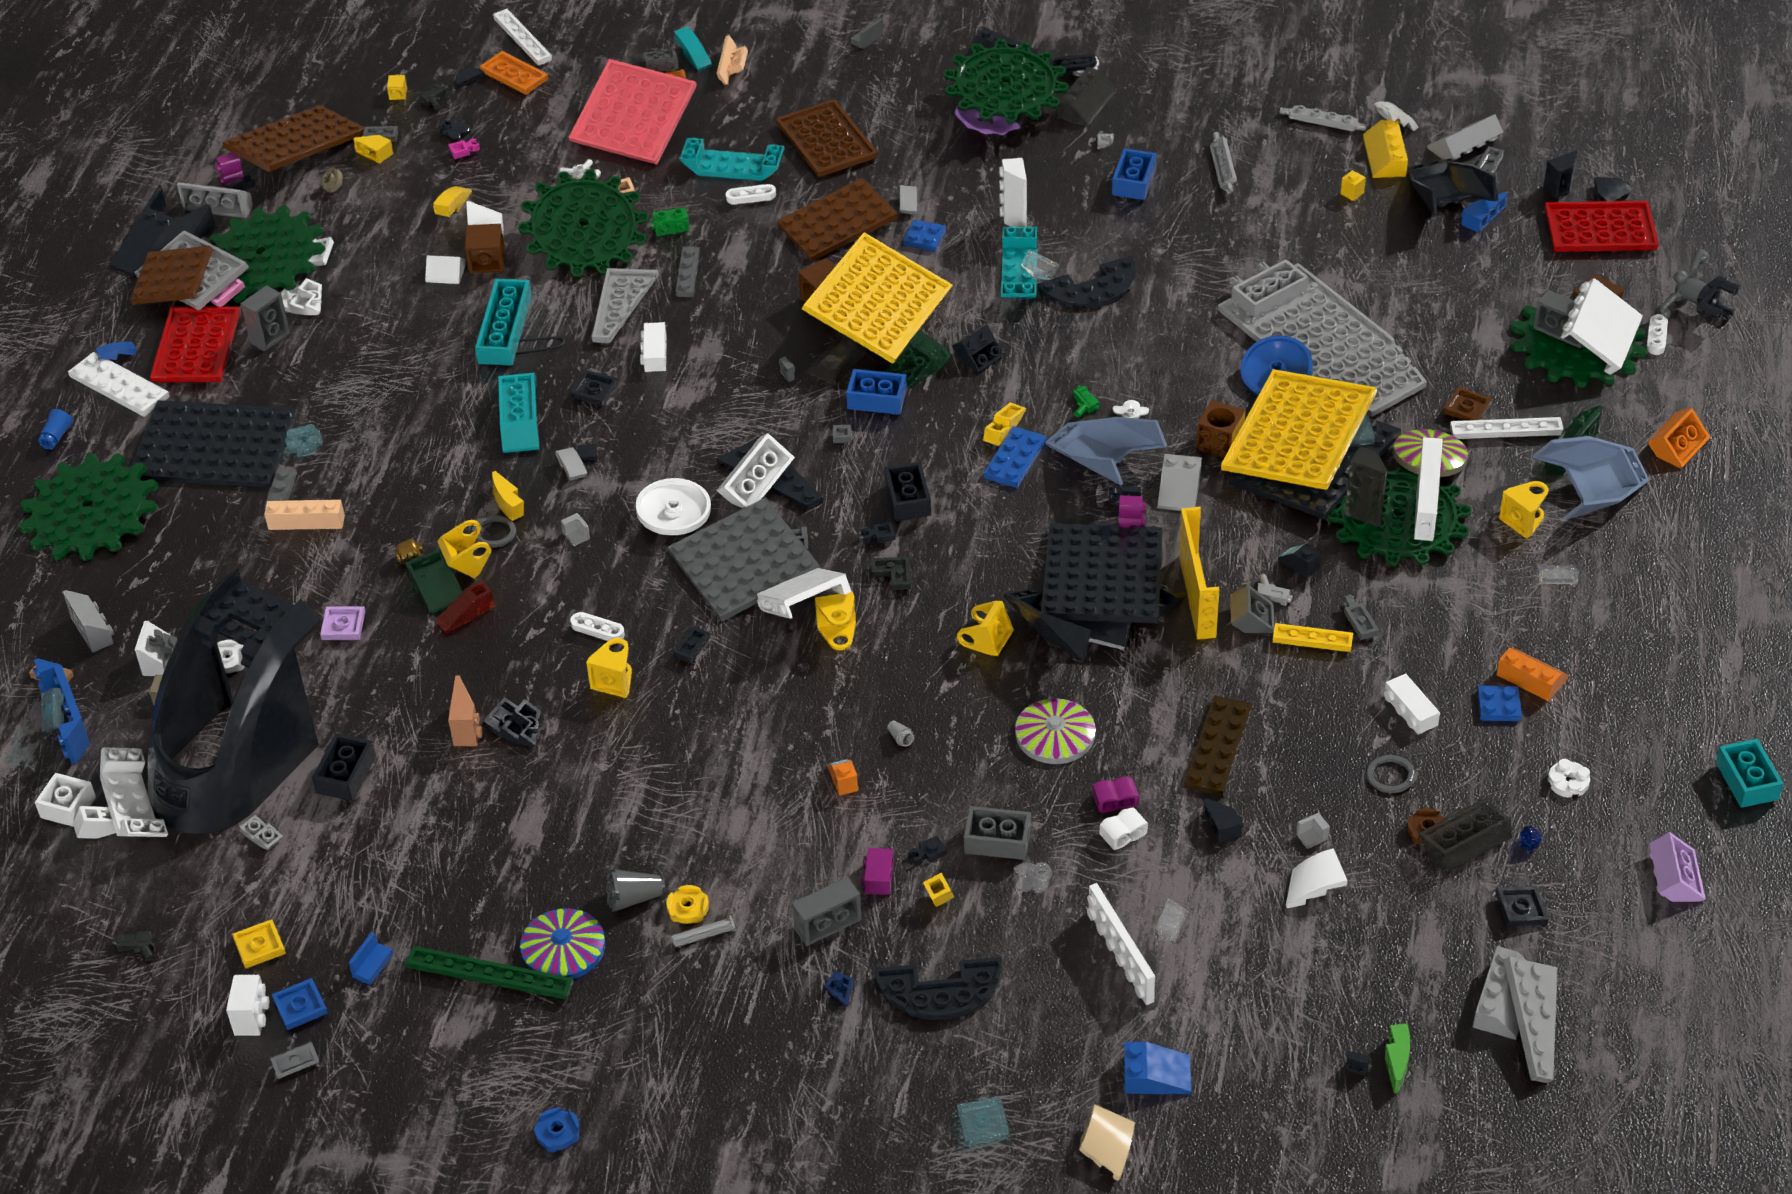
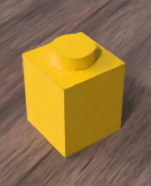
M389 75L387 84L389 100L406 99L407 84L405 75Z
M1352 170L1342 178L1340 194L1355 201L1364 194L1366 177Z
M942 873L923 882L935 907L954 898Z

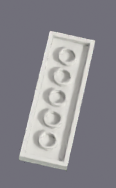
M95 352L68 371L71 378L144 417L154 410L157 400L165 401L170 397L168 391L108 359H100Z
M1098 884L1090 885L1089 895L1087 896L1089 903L1087 914L1090 920H1094L1100 936H1104L1108 949L1114 952L1117 964L1124 968L1126 978L1135 986L1137 996L1142 998L1146 1005L1153 1003L1155 975Z

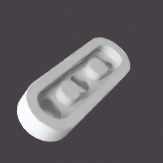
M770 184L733 188L726 192L727 202L733 205L769 201L776 197V188Z
M1661 314L1651 316L1649 321L1646 349L1653 355L1662 354L1666 345L1668 319Z
M584 612L575 613L570 619L573 630L607 641L613 638L623 639L625 635L624 627L621 624Z

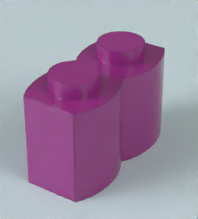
M230 153L216 158L215 168L217 173H220L218 180L221 186L226 188L227 183L238 178L243 179L241 163L236 154Z
M1120 495V527L1129 528L1132 525H1136L1139 528L1145 527L1146 516L1142 515V513H1146V502H1142L1143 496Z
M1120 777L1114 781L1101 780L1093 784L1092 794L1098 811L1101 813L1138 806L1139 795L1131 777Z

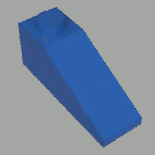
M1508 193L1498 194V201L1496 202L1479 200L1464 208L1461 213V225L1479 233L1506 207Z

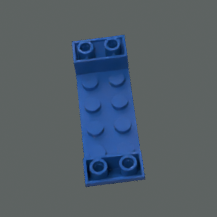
M38 658L34 659L36 668H33L36 680L41 679V681L37 682L41 693L45 692L47 699L59 695L61 700H65L62 704L66 714H71L67 716L68 723L58 726L61 734H58L57 737L60 745H65V747H62L65 759L69 758L71 764L75 765L90 745L63 667L53 662Z

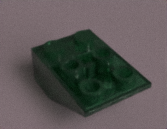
M919 329L894 364L891 363L886 371L888 373L906 374L907 386L912 388L940 370L951 354L942 344Z
M440 549L405 563L409 581L431 614L466 600L451 567L447 565Z

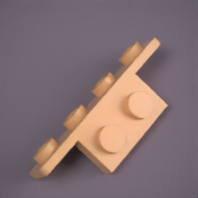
M729 35L725 38L717 70V77L724 85L728 84L731 74L744 70L748 53L745 46L736 49L737 46Z

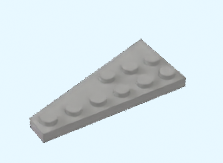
M607 268L592 334L593 342L610 343L659 276L658 270Z

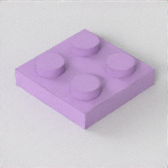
M326 607L320 634L321 640H360L365 608Z

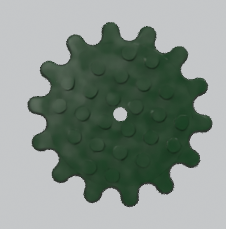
M998 39L995 41L993 48H984L981 44L976 43L971 45L973 53L971 56L954 55L953 62L959 67L957 69H947L943 72L946 80L955 82V84L947 86L945 91L949 97L963 98L958 103L961 111L977 109L980 111L982 121H989L993 116H1002L1008 124H1014L1019 115H1027L1033 120H1038L1042 114L1039 108L1049 107L1056 109L1059 106L1060 100L1053 95L1066 93L1068 84L1056 79L1064 76L1066 69L1063 66H1051L1048 64L1053 57L1050 52L1032 53L1030 51L1032 46L1028 42H1022L1018 47L1011 48L1005 40Z
M587 169L584 171L583 177L576 180L571 178L568 172L561 171L557 175L559 182L556 186H548L542 182L537 183L535 191L540 195V198L537 201L526 200L521 203V209L531 215V219L519 223L518 231L521 234H528L534 237V240L526 246V250L530 255L538 253L547 254L548 259L545 262V266L551 271L564 264L571 267V274L575 278L581 277L584 269L588 267L596 268L604 276L606 275L607 268H610V261L619 260L624 264L631 262L633 256L628 251V246L643 245L646 242V235L638 232L636 226L645 224L649 220V215L647 212H639L633 209V205L639 201L640 195L636 191L621 193L618 189L621 179L617 176L610 177L606 182H600L596 179V172L593 169ZM583 221L588 223L587 225L582 226V227H581V225L579 224L580 222H583Z
M282 205L275 213L267 215L259 207L254 209L253 216L246 221H240L237 218L230 219V230L227 233L210 236L211 245L246 262L249 267L237 277L244 283L245 288L233 297L235 303H242L248 295L258 292L266 285L272 289L283 287L288 291L293 290L297 285L294 280L296 275L300 273L311 274L316 270V266L309 259L314 255L322 254L326 250L322 243L313 242L316 237L323 234L324 229L318 224L306 226L312 218L307 211H303L296 216H289L291 213L290 208Z
M1529 305L1525 306L1521 314L1528 321H1514L1511 324L1510 330L1523 337L1514 340L1511 344V349L1515 352H1526L1529 354V357L1523 363L1525 368L1535 369L1543 367L1548 371L1546 375L1548 381L1557 382L1562 377H1570L1573 379L1574 385L1579 388L1586 387L1588 380L1591 378H1597L1605 385L1615 383L1613 373L1609 375L1604 371L1607 363L1587 347L1583 346L1580 349L1534 329L1536 308ZM1638 327L1622 368L1617 371L1629 375L1635 374L1637 368L1630 359L1647 357L1646 347L1635 343L1637 340L1646 338L1645 329Z
M89 453L85 456L84 462L80 466L70 467L65 462L59 463L57 465V476L51 480L37 479L34 482V488L39 492V495L33 499H26L21 502L20 508L22 512L31 513L32 515L19 524V531L22 534L30 532L37 534L30 541V548L33 551L41 550L46 546H52L51 556L55 561L64 559L72 551H77L82 561H89L93 558L94 551L99 547H106L109 551L116 552L122 547L120 542L122 535L127 533L139 535L144 532V525L138 521L140 516L157 511V504L152 500H146V496L158 489V483L152 479L141 481V476L147 471L146 466L143 463H136L131 467H123L126 460L119 453L113 455L106 462H98V457L93 453Z
M1375 463L1369 470L1370 475L1363 477L1339 503L1340 507L1334 509L1327 517L1329 522L1340 523L1344 526L1336 532V538L1339 542L1355 541L1360 544L1357 548L1360 558L1365 559L1372 554L1378 553L1385 556L1386 563L1390 567H1395L1401 558L1406 557L1413 558L1418 565L1424 566L1429 562V552L1437 551L1449 556L1455 549L1449 539L1453 537L1463 539L1468 536L1469 528L1460 524L1458 519L1469 517L1472 513V508L1468 505H1460L1454 502L1453 499L1457 498L1461 493L1459 486L1450 485L1443 487L1439 485L1433 541L1414 539L1418 475L1405 469L1400 464L1397 470L1390 472L1386 471L1381 464ZM1395 513H1401L1402 515L1398 518Z

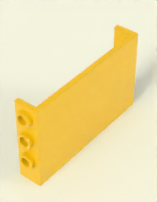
M1201 507L1181 508L1179 560L1197 639L1216 638L1219 587L1206 588L1198 551Z

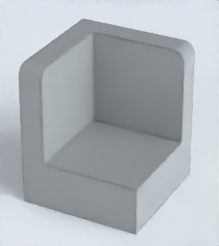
M578 513L561 520L563 534L573 546L590 539L589 527Z
M1317 813L1298 821L1296 835L1306 848H1311L1328 840L1330 826Z

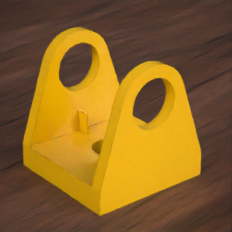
M1532 481L1505 490L1502 496L1499 519L1527 539L1532 536L1544 519V511L1539 506L1548 495L1547 485L1539 481ZM1537 486L1542 488L1544 492L1542 494H1534L1529 489ZM1536 512L1540 515L1538 518H1535Z
M467 520L442 535L437 542L448 566L476 578L481 573L490 556L491 548L485 542L475 543L481 531V526L476 520ZM467 526H476V529L473 533H463L464 528H466ZM477 548H486V552L483 555H473Z
M853 592L845 595L835 594L816 597V621L819 632L833 649H848L852 645L856 626ZM838 636H844L848 639L847 643L843 645H837L833 640Z
M992 601L973 607L971 615L980 625L960 629L956 636L957 640L964 647L991 656H998L1014 631L1003 601ZM976 611H983L987 616L985 619H982L977 615ZM962 634L971 636L974 643L965 641L962 638Z
M622 638L610 639L589 657L586 664L590 689L623 698L628 696L632 669L627 663L629 647L626 640ZM616 643L624 646V649L620 652L609 650L610 646Z

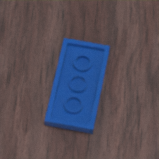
M1013 426L984 471V478L1018 488L1045 445L1047 436Z

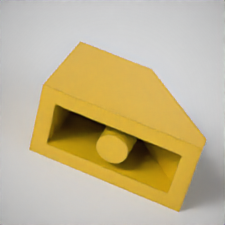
M373 135L354 138L356 152L379 164L393 154L391 140L385 137Z

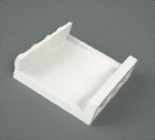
M1593 278L1581 285L1579 296L1574 300L1575 305L1568 314L1569 319L1563 326L1564 331L1561 338L1563 339L1568 335L1574 337L1607 363L1604 371L1610 375L1622 368L1643 315Z
M816 568L758 593L757 603L763 612L791 619L793 617L789 608L790 605L825 590L845 595L850 593L851 589L844 573Z

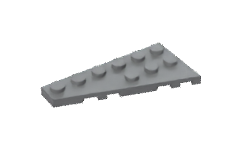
M1508 957L1504 960V965L1531 1080L1548 1083L1553 1080L1557 967Z

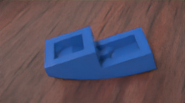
M115 342L96 348L95 352L100 359L117 360L118 354L135 355L136 347L133 342Z

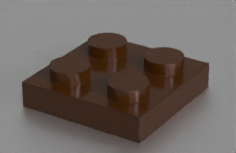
M1458 387L1444 406L1443 413L1463 421L1481 420L1492 404V398Z

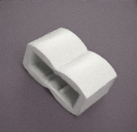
M1135 808L1124 809L1117 816L1104 819L1100 824L1099 834L1113 850H1117L1127 845L1130 841H1135L1146 835L1148 823Z

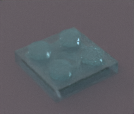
M52 688L41 693L42 732L59 729L58 726L64 723V715L61 713V705H63L64 700L61 688Z

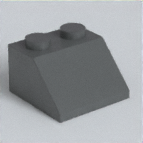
M1248 584L1230 595L1231 624L1235 628L1240 629L1244 633L1274 632V606L1270 600Z

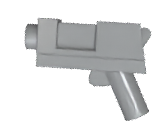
M1265 574L1259 576L1261 583H1258L1257 592L1268 600L1281 603V605L1286 606L1287 602H1292L1293 596L1290 595L1289 589L1269 584Z

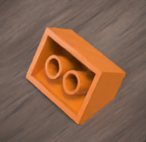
M1691 407L1675 412L1649 439L1648 444L1656 457L1678 468H1682L1711 437Z
M1508 648L1498 663L1497 676L1547 701L1555 695L1569 678L1568 674L1514 648Z

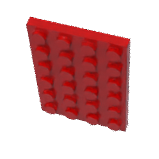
M1648 201L1545 202V212L1554 252L1658 250L1659 248Z
M171 307L150 375L151 382H222L240 315V308L203 307L198 311L193 307Z

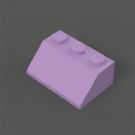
M1671 832L1650 842V857L1654 865L1653 872L1657 879L1659 894L1672 902L1706 900L1695 850Z

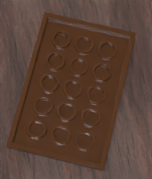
M835 99L776 118V124L818 177L878 158V152Z
M860 178L777 220V225L813 262L860 238L864 232L868 234L897 219L898 213L863 178Z

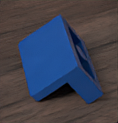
M370 933L349 961L352 977L369 985L372 984L393 955L391 948L378 943L375 933Z

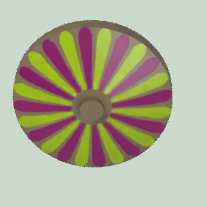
M1418 429L1405 432L1395 440L1393 448L1395 460L1402 467L1413 473L1419 474L1423 437L1443 439L1440 477L1454 475L1463 470L1467 464L1468 450L1466 446L1450 434L1437 430Z

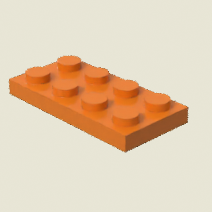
M503 51L480 66V69L485 71V74L525 95L548 80L547 73Z

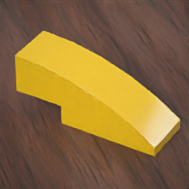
M458 186L445 190L433 203L435 214L451 217L454 211L458 212L472 190Z
M1013 403L1007 404L994 415L993 422L985 427L983 441L1000 446L1012 427L1018 425L1026 408Z
M496 471L492 472L493 494L499 508L511 521L524 516V501L518 497V489Z

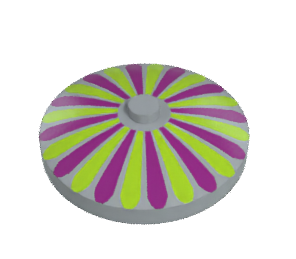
M1045 699L1031 704L1021 712L1016 721L1015 736L1021 750L1032 759L1048 764H1063L1079 759L1090 750L1095 739V723L1090 713L1075 702L1065 699Z

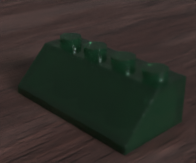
M1597 406L1580 412L1576 418L1574 417L1571 420L1570 426L1564 428L1559 439L1585 436L1595 438L1599 434L1603 406ZM1544 462L1545 468L1564 476L1567 472L1562 466Z

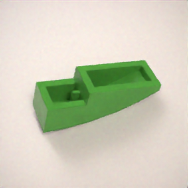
M1408 1023L1390 1025L1388 1037L1390 1044H1386L1385 1061L1394 1093H1399L1407 1072L1410 1052Z

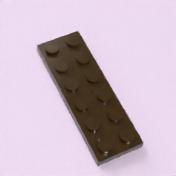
M1214 695L1184 781V788L1224 796L1253 703Z

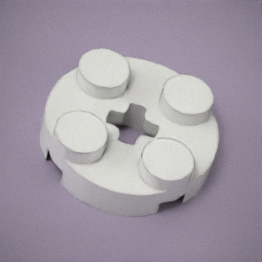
M233 640L218 642L225 672L242 671L245 667L241 665L243 645Z
M1561 759L1559 763L1553 765L1550 769L1548 783L1551 784V789L1560 796L1572 797L1576 794L1580 796L1589 788L1590 771L1576 762ZM1566 777H1570L1573 780L1567 781Z

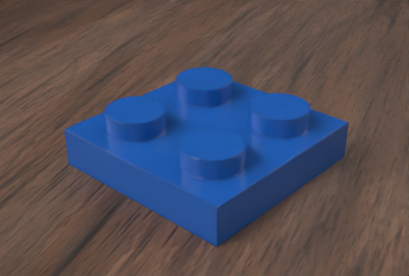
M913 220L903 240V246L936 252L946 232V226Z
M1478 685L1480 720L1521 721L1522 714L1518 686Z
M312 978L271 994L287 1030L328 1014L327 1008Z

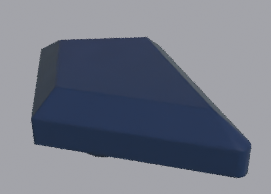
M834 971L825 984V989L845 1007H848L854 978Z

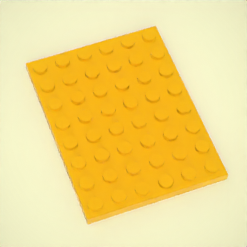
M864 232L806 301L802 310L894 364L951 290L952 284Z
M1273 369L1222 461L1221 470L1327 490L1377 393L1376 387Z

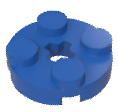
M562 1108L549 1109L540 1115L539 1121L535 1124L536 1139L548 1152L565 1149L579 1140V1121L571 1111H562ZM555 1126H558V1128L563 1127L561 1131L553 1132Z

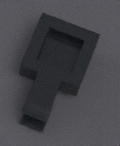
M246 175L243 179L238 178L227 183L226 188L246 191V189L252 188L256 184L254 179L251 180L250 175Z

